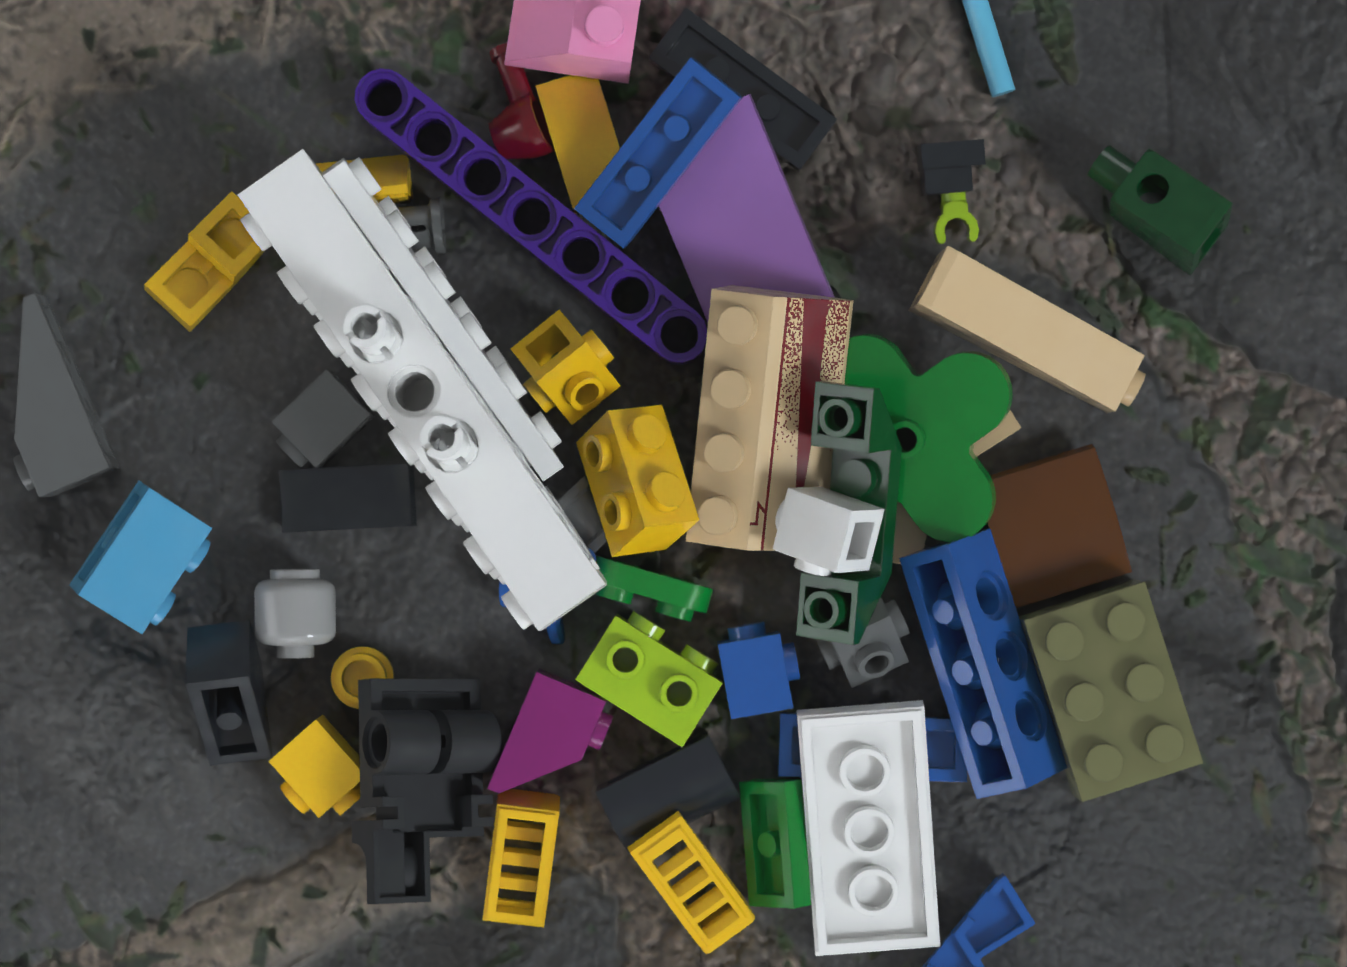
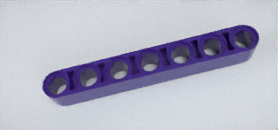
M379 68L368 72L360 79L355 89L354 100L358 111L372 128L662 360L673 365H685L695 361L702 354L707 338L705 321L698 312L401 74L391 69ZM387 85L400 89L402 103L396 112L388 116H378L371 112L370 98L379 87ZM437 124L449 128L452 136L451 143L446 151L436 156L426 155L420 151L418 140L421 132L426 127ZM482 163L496 166L501 173L500 183L496 190L487 195H476L469 191L467 176L472 168ZM530 202L541 203L550 212V222L546 229L535 235H528L519 231L515 224L518 210L524 204ZM578 241H587L593 244L600 253L597 266L586 274H575L569 271L564 264V254L567 248ZM626 280H636L642 283L649 294L646 306L634 314L619 311L612 301L616 286ZM685 319L696 328L698 339L695 346L688 352L682 354L673 353L663 345L661 332L664 326L671 320Z

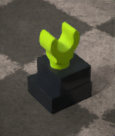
M984 139L918 145L916 152L918 172L920 171L921 196L941 195V215L938 216L933 228L936 243L941 245L946 242L945 226L951 219L963 221L967 228V240L975 242L978 238L979 227L975 217L968 212L966 193L973 191L972 167H981L986 164Z

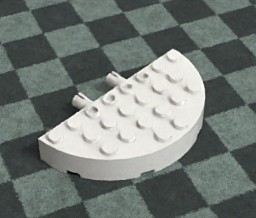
M304 149L300 150L238 194L250 212L240 219L242 224L263 252L273 246L286 265L277 272L279 278L298 304L303 303L312 316L315 314L320 321L313 326L336 358L340 357L348 368L352 367L357 373L356 376L351 378V382L373 412L377 411L384 420L388 419L393 425L394 429L388 435L410 466L414 464L420 473L424 472L431 481L434 479L425 489L447 520L452 519L457 526L461 525L467 533L470 531L472 536L463 541V544L485 575L489 573L494 580L498 578L503 585L506 584L510 590L502 595L501 599L511 615L523 630L531 624H534L538 631L544 630L607 585L605 577L600 572L597 562L547 486L544 487L530 468L531 464L337 195L332 191L322 176V171Z

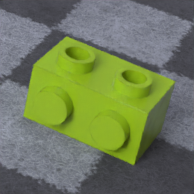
M634 610L628 620L616 614L575 680L683 747L723 684L722 679L713 674L718 663L686 644L681 653L660 641L665 630Z

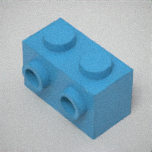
M138 480L69 586L85 600L140 634H143L149 623L155 626L158 625L171 609L176 594L171 590L185 570L189 573L193 572L206 556L211 544L206 537L212 528Z

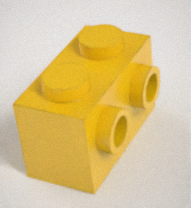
M662 405L608 410L576 442L612 557L666 550L699 521Z

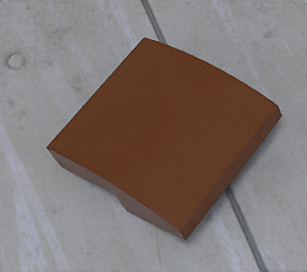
M1093 444L990 475L995 486L996 504L985 528L991 529L1016 608L1132 572L1114 504Z

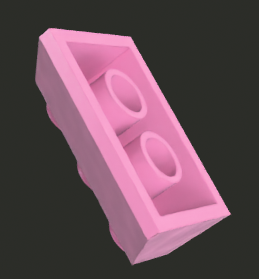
M514 0L504 65L629 84L641 0Z

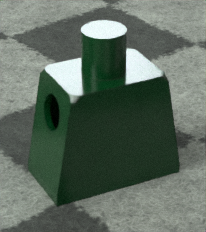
M1108 145L1095 160L1087 174L1088 177L1113 194L1110 199V215L1116 221L1190 276L1228 227L1233 203L1153 150L1148 149L1136 164L1114 147ZM1154 192L1161 195L1163 200L1158 203L1149 204L1142 201L1140 196L1144 193Z

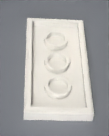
M923 700L796 710L815 956L940 947Z

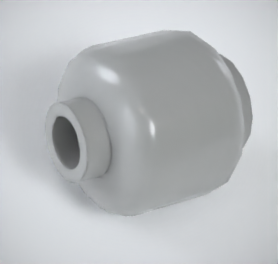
M270 569V579L259 582L254 591V621L257 640L264 645L276 646V658L314 657V645L326 644L332 641L336 633V591L330 581L320 578V569Z

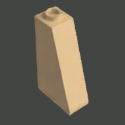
M947 246L936 256L908 310L1106 413L1116 412L1120 403L1129 407L1138 394L1146 376V373L1138 370L1145 356L1144 354L950 246Z

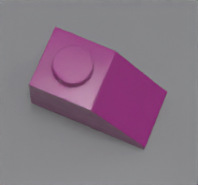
M539 668L487 789L498 794L582 760L588 746L600 750L614 717L603 711L607 700L590 689Z

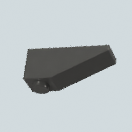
M33 293L23 297L14 434V440L20 454L15 455L13 460L17 473L28 491L35 488L39 497H54L115 471L120 466L48 297Z

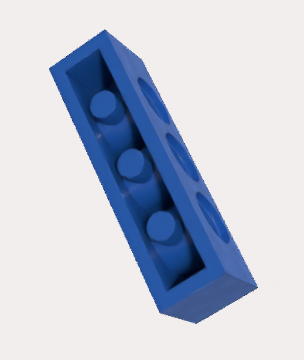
M991 529L979 531L971 537L968 536L952 542L944 541L899 558L976 799L1027 789L1067 769L1068 767Z

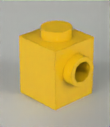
M324 715L314 720L269 760V763L285 780L280 785L281 791L293 806L303 814L311 809L320 818L332 807L341 816L360 799V756Z

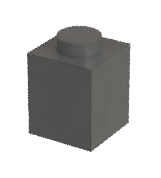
M326 369L272 421L282 432L275 442L298 466L302 467L307 461H310L314 467L323 468L376 415L333 371Z

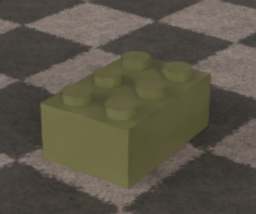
M1133 579L1019 616L1068 767L1065 769L1072 795L1081 802H1085L1203 764L1145 581Z

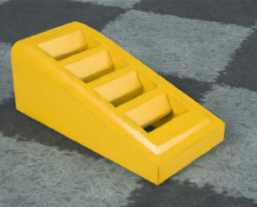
M509 789L498 794L483 921L544 928L560 811L559 795L519 789ZM508 818L534 822H543L544 825L510 821L508 820ZM505 839L542 843L541 850L504 846ZM502 864L539 869L538 876L501 872ZM499 888L536 893L535 902L498 897Z
M679 811L627 847L640 868L705 954L713 952L755 920V915L744 896ZM683 839L687 846L658 867L653 860ZM697 860L701 864L699 867L674 885L670 883L672 878ZM712 881L716 884L715 887L690 905H687L685 902Z

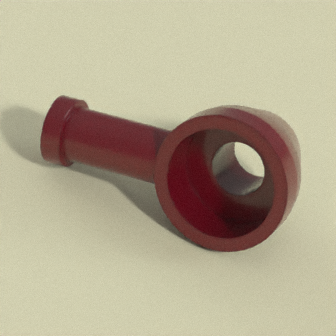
M507 43L498 45L490 50L489 55L492 63L497 65L510 103L489 122V131L498 153L505 159L537 158L554 152L555 149L542 106L532 93L524 68L504 65Z

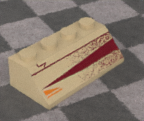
M737 285L711 289L691 495L699 521L687 531L686 542L747 551H775L773 550V545L777 533L775 524L776 514L780 504L786 497L787 489L824 487L830 490L833 449L811 446L815 382L845 383L854 300Z

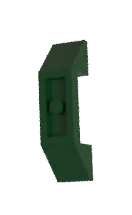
M817 381L815 382L811 446L833 449L830 490L885 510L869 570L844 573L832 572L831 576H820L807 572L801 573L796 636L856 645L860 643L892 574L902 447L880 388Z

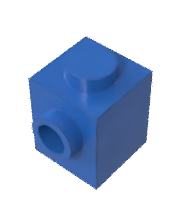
M764 622L727 628L729 639L717 641L731 719L792 709L793 703L789 681L800 679L794 642L782 644L779 631L766 633Z

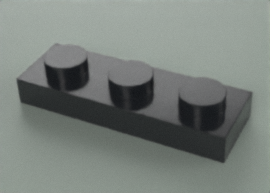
M686 7L648 58L650 63L672 79L676 77L690 58H695L742 97L751 94L776 156L798 172H800L837 121V118Z

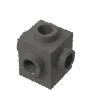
M880 597L859 644L849 645L815 639L829 670L841 665L851 688L873 678L881 677L890 670L909 662L900 638L910 634L894 599L884 603Z

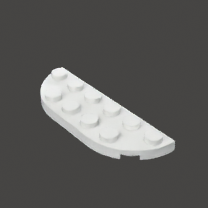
M360 157L351 163L342 158L323 171L321 174L542 481L544 482L561 470L564 466L553 448L562 443V440L541 411L533 417L529 415L519 398L527 394V391L517 378L516 373L496 345L485 352L484 348L492 342L482 329L481 324L461 296L452 303L447 299L456 292L446 279V275L425 246L414 253L411 247L418 243L419 240L389 196L379 203L373 195L382 190V188Z

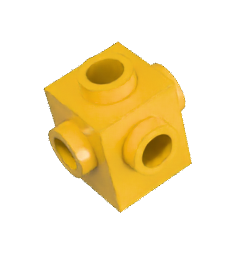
M560 309L510 348L532 376L523 383V386L545 413L556 406L571 425L597 407L621 386L606 368V365L614 359V356L592 329L581 336Z

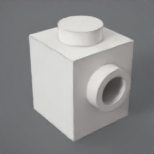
M824 487L788 488L786 497L780 504L776 514L775 524L777 533L773 550L796 558L795 568L814 575L831 576L832 572L867 571L870 569L885 509Z

